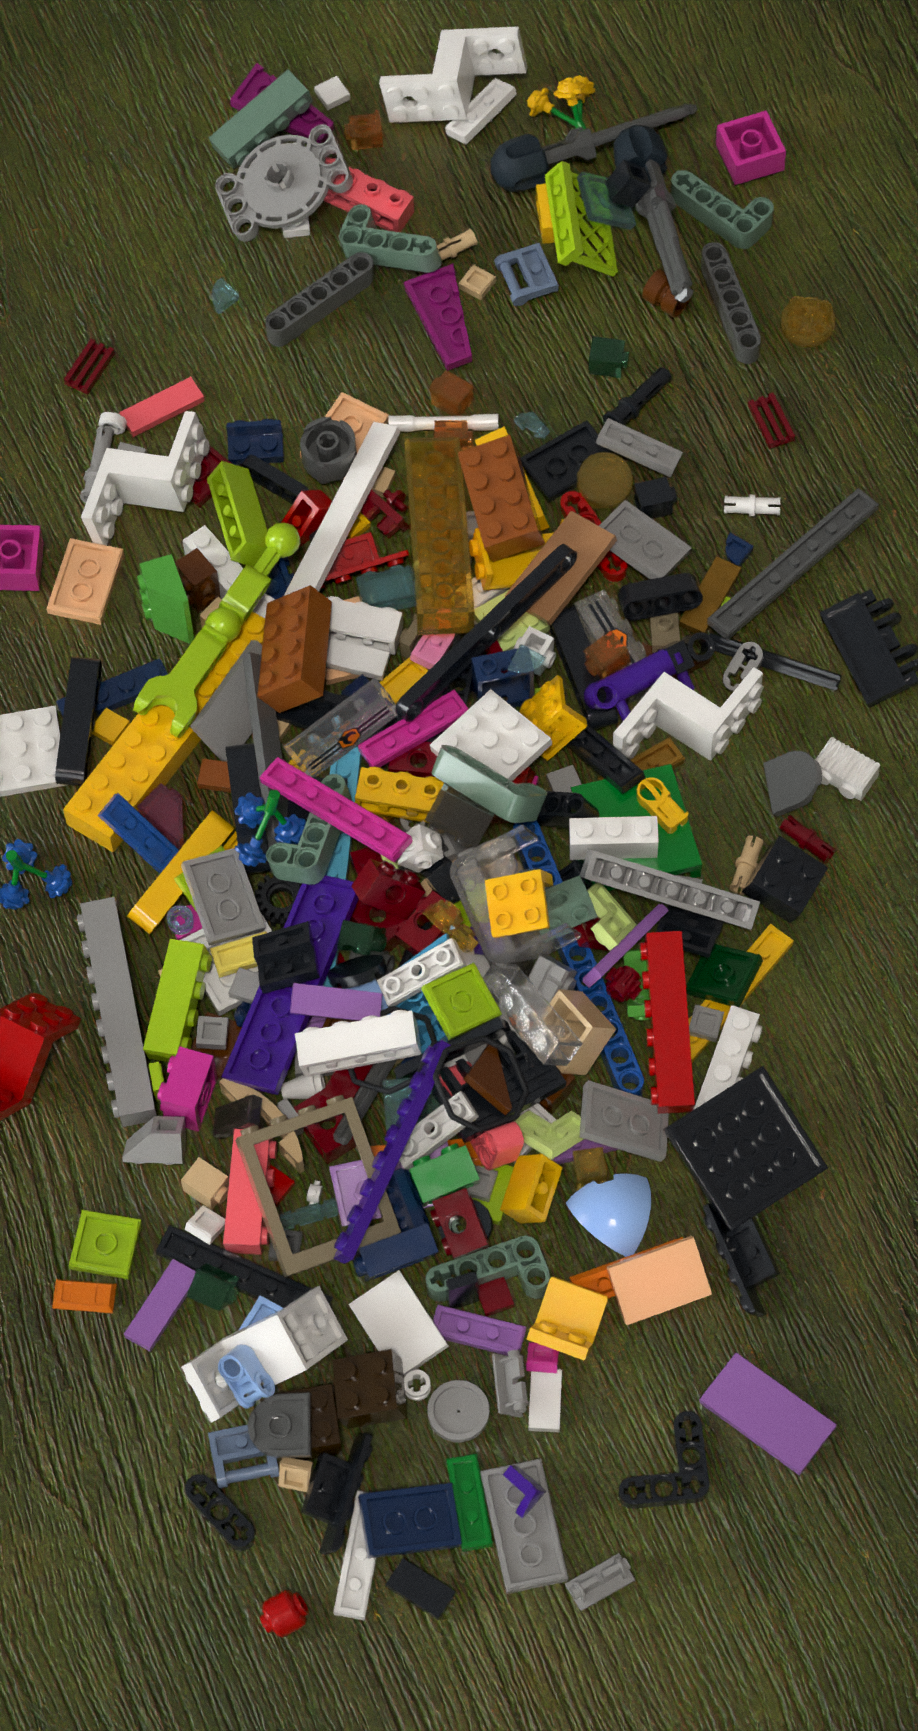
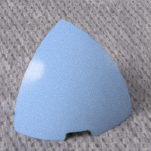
M614 1174L613 1180L601 1184L592 1181L583 1186L569 1198L566 1205L580 1224L594 1237L612 1250L627 1257L635 1253L645 1233L651 1210V1191L646 1177L635 1174Z

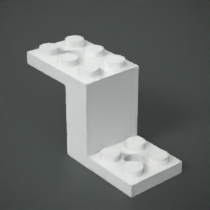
M519 27L441 30L432 74L381 76L379 84L390 123L466 120L475 76L523 74L527 72V62ZM499 49L501 53H494L491 50ZM411 96L415 101L408 100L405 97Z
M185 411L169 457L106 448L81 516L93 543L107 545L109 539L114 535V524L117 516H120L122 513L123 503L184 512L187 502H190L192 499L195 479H198L200 476L203 457L209 451V441L205 437L203 426L200 424L196 412Z
M753 667L720 708L666 672H663L613 733V746L627 758L631 759L638 752L640 742L644 738L648 739L657 726L711 761L717 753L722 754L728 746L730 736L741 731L750 712L754 714L762 703L760 695L764 688L762 685L763 673Z
M317 1286L282 1310L224 1337L183 1365L182 1369L187 1382L192 1386L200 1401L202 1410L207 1414L210 1422H213L239 1405L233 1392L218 1370L219 1360L237 1345L243 1344L253 1349L263 1368L272 1378L274 1385L306 1371L348 1339L320 1286Z

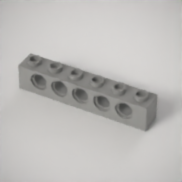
M591 849L587 851L580 873L581 878L752 930L760 904L759 901Z

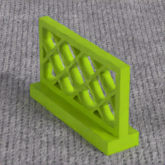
M561 161L545 174L557 261L564 266L573 261L613 277L618 273L604 185L571 172L570 164ZM573 184L578 189V193L574 190ZM588 189L596 192L597 200L594 198V196L590 193ZM580 194H581V195L585 198V200L589 203V205H590L589 208H588V206L584 203V201L581 199V197L579 196ZM577 207H578L579 210L582 212L581 215L578 213ZM592 209H593V210L596 212V214L600 217V222H599V220L596 218V216L592 213V211H591ZM583 216H585V217L587 218V220L591 223V225L594 227L593 230L589 227V225L586 223V221L582 218ZM580 229L584 232V234H585L584 237H583V235L580 233ZM595 231H597L598 234L602 237L604 244L594 233ZM587 238L592 242V244H593V245L595 246V248L597 249L596 252H595L594 249L590 246V244L587 242V240H586ZM583 250L589 257L581 255L583 253ZM599 253L607 261V264H605L602 261V259L598 256Z

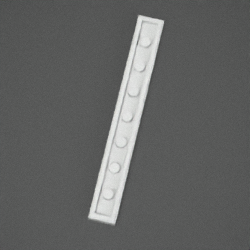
M373 422L284 596L309 585L317 591L320 590L400 434L398 426Z

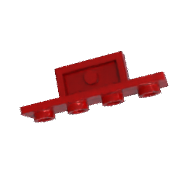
M371 532L344 541L324 582L334 579L335 584L350 580V574L361 571L363 576L378 571L377 565L386 562L388 567L404 563L403 557L409 555L408 549L379 558Z

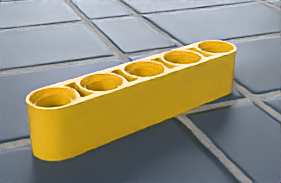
M212 810L131 909L127 917L148 934H151L183 895L182 890L174 880L175 877L183 872L181 868L182 862L210 854L224 844L235 827Z

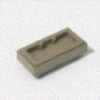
M678 612L649 618L652 653L657 652L658 649L674 641L680 640Z

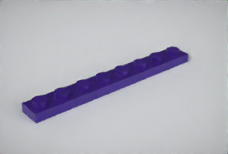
M443 1040L433 1046L429 1045L421 1059L424 1065L420 1072L417 1071L409 1084V1088L412 1091L408 1099L404 1098L398 1107L397 1114L400 1115L396 1125L392 1124L385 1135L384 1140L387 1141L383 1152H378L372 1163V1167L375 1170L371 1179L367 1178L364 1181L359 1192L363 1196L359 1204H355L348 1214L347 1221L350 1224L346 1232H341L335 1242L334 1248L337 1249L334 1259L343 1264L353 1260L435 1084L433 1074L442 1051L446 1047L452 1046Z

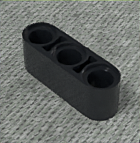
M690 573L629 583L622 586L617 593L623 614L629 620H641L697 608L703 600L697 580Z
M546 791L547 796L536 821L539 826L569 828V818H599V810L579 793Z

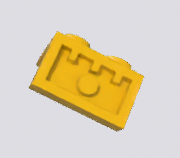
M556 675L551 681L545 682L539 692L531 699L529 698L523 702L519 710L524 717L551 738L552 745L540 755L547 761L587 727V719L566 705L563 678L559 675Z
M538 869L485 880L492 937L501 938L549 928L545 887L553 886L552 874Z
M552 1276L549 1280L536 1322L530 1327L527 1340L585 1361L591 1352L608 1302V1296Z

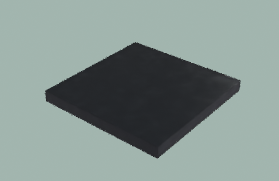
M764 1066L663 1129L729 1232L828 1169V1166Z

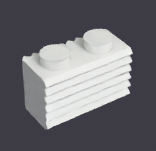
M834 737L829 739L815 759L821 766V783L824 785L830 783L837 787L840 793L848 799L856 798L862 801L879 776L880 764L865 757L864 754H860L859 751H855L854 748H850Z

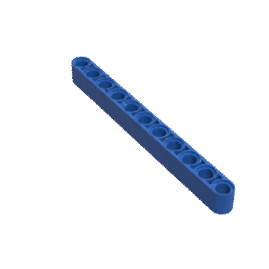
M538 822L515 823L513 827L514 846L524 870H544L552 874L553 886L562 883L563 881ZM523 832H530L533 835L530 837H523L520 834ZM538 856L543 858V860L535 862L530 858ZM560 932L553 935V941L563 964L577 971L574 977L576 980L574 991H582L595 1006L604 1007L605 1010L601 1013L616 1028L614 1032L616 1035L609 1039L600 1053L613 1087L642 1097L644 1088L643 1074L611 997L606 991L603 978L601 977L590 988L581 984L582 978L597 964L591 949L579 947L574 934L564 936ZM580 955L584 959L582 961H574L571 957ZM615 1057H623L627 1061L618 1064L615 1063L612 1059ZM631 1082L636 1084L637 1088L629 1090L623 1085Z

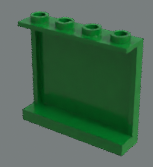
M671 764L642 770L644 771L645 779L653 777L662 781L671 793L670 797L686 813ZM606 779L571 787V793L581 794L599 810V818L651 816L637 801L638 784L624 794ZM644 788L640 792L646 800H656L649 789ZM689 820L683 826L679 824L677 830L672 834H668L658 823L659 843L657 858L624 859L672 875L688 872L689 877H701L702 862ZM602 884L608 891L617 889Z

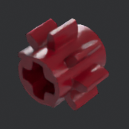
M619 966L618 969L613 967L605 977L608 981L606 983L608 995L618 1002L628 1001L629 998L634 1001L642 991L639 987L641 985V977L630 966Z

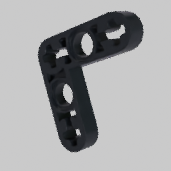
M690 1411L681 1412L674 1420L673 1432L678 1473L626 1478L619 1486L618 1496L620 1502L625 1507L636 1509L701 1502L706 1498L709 1490V1478L702 1423L697 1414ZM685 1420H688L690 1425L696 1426L691 1431L692 1441L686 1442L685 1429L679 1428L683 1426ZM693 1449L697 1451L700 1455V1460L696 1464L686 1463L682 1458L686 1450ZM692 1480H697V1484L700 1486L703 1485V1487L699 1488V1493L693 1494V1490L687 1488L682 1489V1496H677L678 1485L676 1481H681V1487H689ZM666 1482L671 1485L673 1492L669 1497H660L655 1492L656 1485ZM645 1484H650L651 1499H646L647 1492L638 1493L635 1500H632L630 1495L624 1494L628 1492L630 1486H635L636 1491H645Z

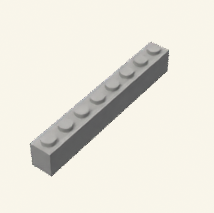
M115 897L80 903L82 914L77 915L79 931H85L87 940L81 941L84 958L90 957L92 965L86 967L89 984H95L96 993H91L94 1011L100 1010L101 1019L96 1020L99 1037L105 1036L106 1046H102L101 1051L104 1064L110 1063L111 1073H106L109 1091L115 1090L116 1100H111L114 1118L120 1117L122 1127L146 1123L154 1116H157L146 1056L143 1050L142 1035Z

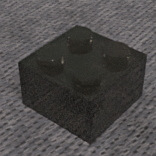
M444 783L425 821L429 822L428 827L442 835L446 831L455 836L454 841L461 846L470 848L472 845L477 848L494 813Z

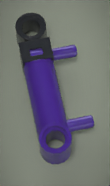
M702 632L686 635L681 640L674 641L658 649L657 652L597 682L589 684L584 691L585 703L594 710H604L616 706L622 721H624L631 712L625 699L653 686L663 672L670 676L677 675L681 683L695 690L687 670L695 666L694 662L707 660L713 655L715 649L714 640L710 635ZM695 640L701 646V651L698 655L692 648ZM600 688L606 692V699L603 703L597 697V692Z

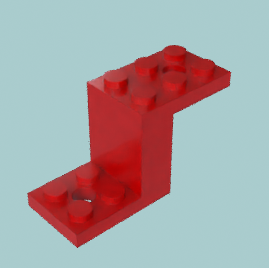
M30 993L0 1008V1121L30 1105L52 1043L78 1029L81 1018L74 1015L71 1009L64 1006H56L48 1002V999L41 994Z

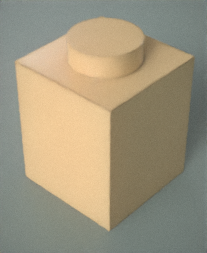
M198 1157L181 1179L183 1191L211 1210L214 1209L217 1203L222 1204L228 1197V1176L200 1157Z

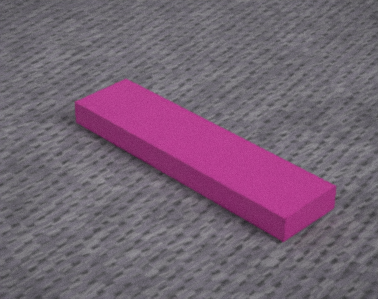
M452 690L433 701L413 721L408 722L402 719L360 743L358 751L370 767L380 768L449 728L469 708L457 692Z

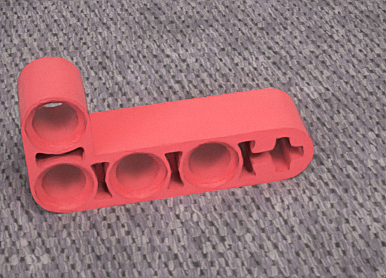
M466 1061L467 1064H468L470 1067H472L471 1063L468 1062V1061ZM456 1065L448 1067L461 1086L466 1083L461 1073L457 1070ZM440 1074L439 1079L441 1081L442 1086H444L450 1094V1096H452L453 1094L443 1081ZM512 1121L487 1130L482 1135L471 1140L470 1143L484 1168L490 1171L516 1161L522 1150L524 1138L518 1124Z

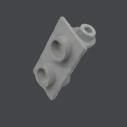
M519 1350L508 1351V1356L493 1353L492 1361L498 1413L521 1418L523 1417L522 1413L526 1412V1406L529 1405L525 1382L518 1381V1379L525 1376L524 1358L520 1355Z
M618 1553L565 1583V1586L579 1610L583 1611L634 1582L635 1579L629 1570L631 1567L625 1557L622 1558Z

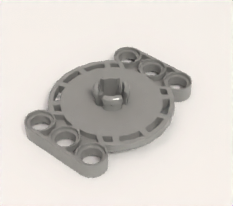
M321 124L311 130L309 139L298 135H284L263 142L254 148L239 167L237 176L232 173L222 174L216 180L215 187L232 231L239 240L247 242L256 237L259 226L283 228L301 222L321 205L328 189L336 193H344L352 186L353 177L336 136L329 126ZM321 134H329L328 139L324 143L316 142ZM337 154V159L333 163H325L327 156ZM340 174L346 175L345 180L341 184L333 183L336 176ZM282 178H284L283 183L286 186V188L283 189L278 184L279 180H281ZM226 183H235L232 190L228 192L223 191ZM235 203H243L242 208L238 212H231V208ZM251 223V227L247 232H239L241 225Z

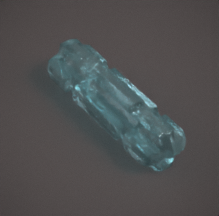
M332 1198L323 1201L321 1205L314 1203L295 1209L296 1212L291 1213V1210L283 1212L279 1215L283 1229L289 1230L295 1228L296 1224L303 1226L323 1220L322 1217L327 1216V1218L337 1216L339 1210L335 1199Z

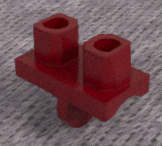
M371 489L360 512L370 522L382 512L385 517L376 527L387 538H390L399 529L405 533L410 526L395 510L399 509L402 513L407 510L408 506L403 503L406 494L402 490L392 493L387 489L383 493V496L387 499L385 502Z

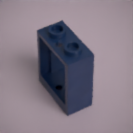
M528 646L472 658V691L475 703L490 689L501 698L507 697L508 700L506 702L513 708L521 706L525 700L531 699L534 696V669Z
M426 1223L359 1248L352 1262L358 1278L363 1276L365 1282L433 1258L439 1251L429 1224Z

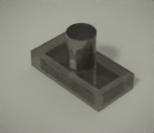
M250 1095L215 1108L212 1136L222 1140L233 1136L234 1129H245L254 1125H258L259 1130L264 1128L265 1120L263 1117H260L262 1098Z

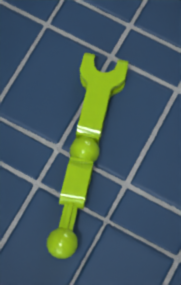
M281 522L274 524L267 530L265 535L267 548L255 566L251 567L247 564L219 603V608L207 616L205 625L168 675L156 676L146 682L135 700L133 711L143 716L154 706H168L175 714L170 733L177 738H181L195 719L197 711L196 692L222 656L228 643L239 635L241 626L267 591L272 581L268 575L279 559L290 557L298 550L300 536L298 530L293 525Z

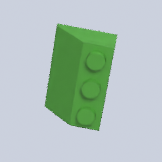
M172 554L139 563L141 575L136 577L146 620H152L154 629L191 644L194 640L189 601Z

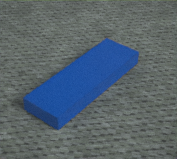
M119 793L114 794L97 815L158 873L165 869L179 851Z

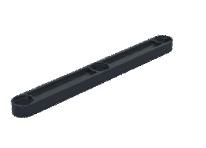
M566 544L559 545L399 699L395 707L396 714L408 722L413 721L472 664L473 657L481 656L572 568L577 559V552Z

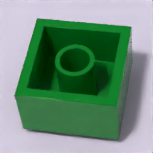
M458 1143L443 1148L439 1157L431 1159L427 1155L413 1161V1167L409 1169V1175L423 1207L433 1204L432 1201L461 1189H468L478 1185L480 1181L466 1145L459 1148Z

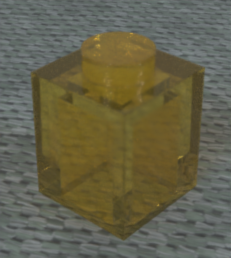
M602 1147L572 1151V1167L576 1192L592 1181H595L597 1184L607 1182V1171Z

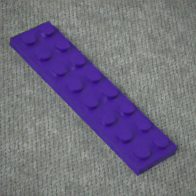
M325 875L319 883L301 884L284 928L309 922L320 978L300 984L323 986L359 899L351 887L353 881ZM259 985L221 1076L222 1079L275 1095L279 1094L297 1050L295 1033L303 1032L310 1018L307 1015L290 1014L292 986L263 994Z

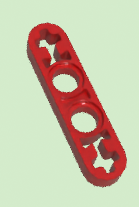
M569 491L561 497L560 511L564 518L571 511L576 513L573 506H568V503L572 502L574 505L577 504L578 515L598 526L601 524V521L581 493ZM610 550L597 566L603 576L611 582L621 581L627 575V562ZM611 557V562L614 564L615 567L620 566L619 571H616L614 568L610 569V561L608 558Z

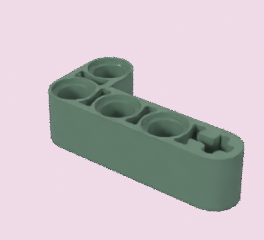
M680 170L673 174L670 194L674 198L675 204L739 249L750 248L771 228L774 205L770 199L765 197L756 198L742 209L691 172Z
M364 204L356 205L349 210L339 233V240L347 259L356 253L364 252L372 257L374 265L420 272L436 271L442 264L439 250L433 238L377 229L370 208Z
M441 745L431 772L433 776L500 818L513 823L536 821L547 796V792L543 788L531 783L515 784L472 756L450 745Z
M331 774L321 781L324 785L352 800L346 782L341 775ZM310 812L298 845L276 843L267 850L266 858L274 876L280 880L302 884L319 883L326 874L341 830Z
M520 1236L434 1266L426 1274V1290L432 1300L438 1302L446 1301V1281L453 1278L451 1275L454 1274L457 1277L461 1275L462 1271L470 1269L476 1272L479 1285L504 1277L506 1280L518 1276L525 1294L530 1298L539 1299L545 1295L550 1280V1273L538 1242L533 1237ZM527 1249L533 1252V1255L529 1258H522L518 1253L521 1250ZM499 1259L505 1264L500 1268H493L489 1263ZM537 1276L541 1277L544 1282L540 1285H532L529 1283V1279ZM440 1280V1282L444 1284V1286L439 1287V1285L435 1283V1281Z

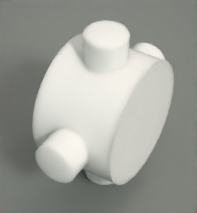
M315 1180L314 1184H310L307 1193V1201L310 1202L309 1206L315 1207L316 1203L319 1204L322 1197L323 1186H320L321 1182Z

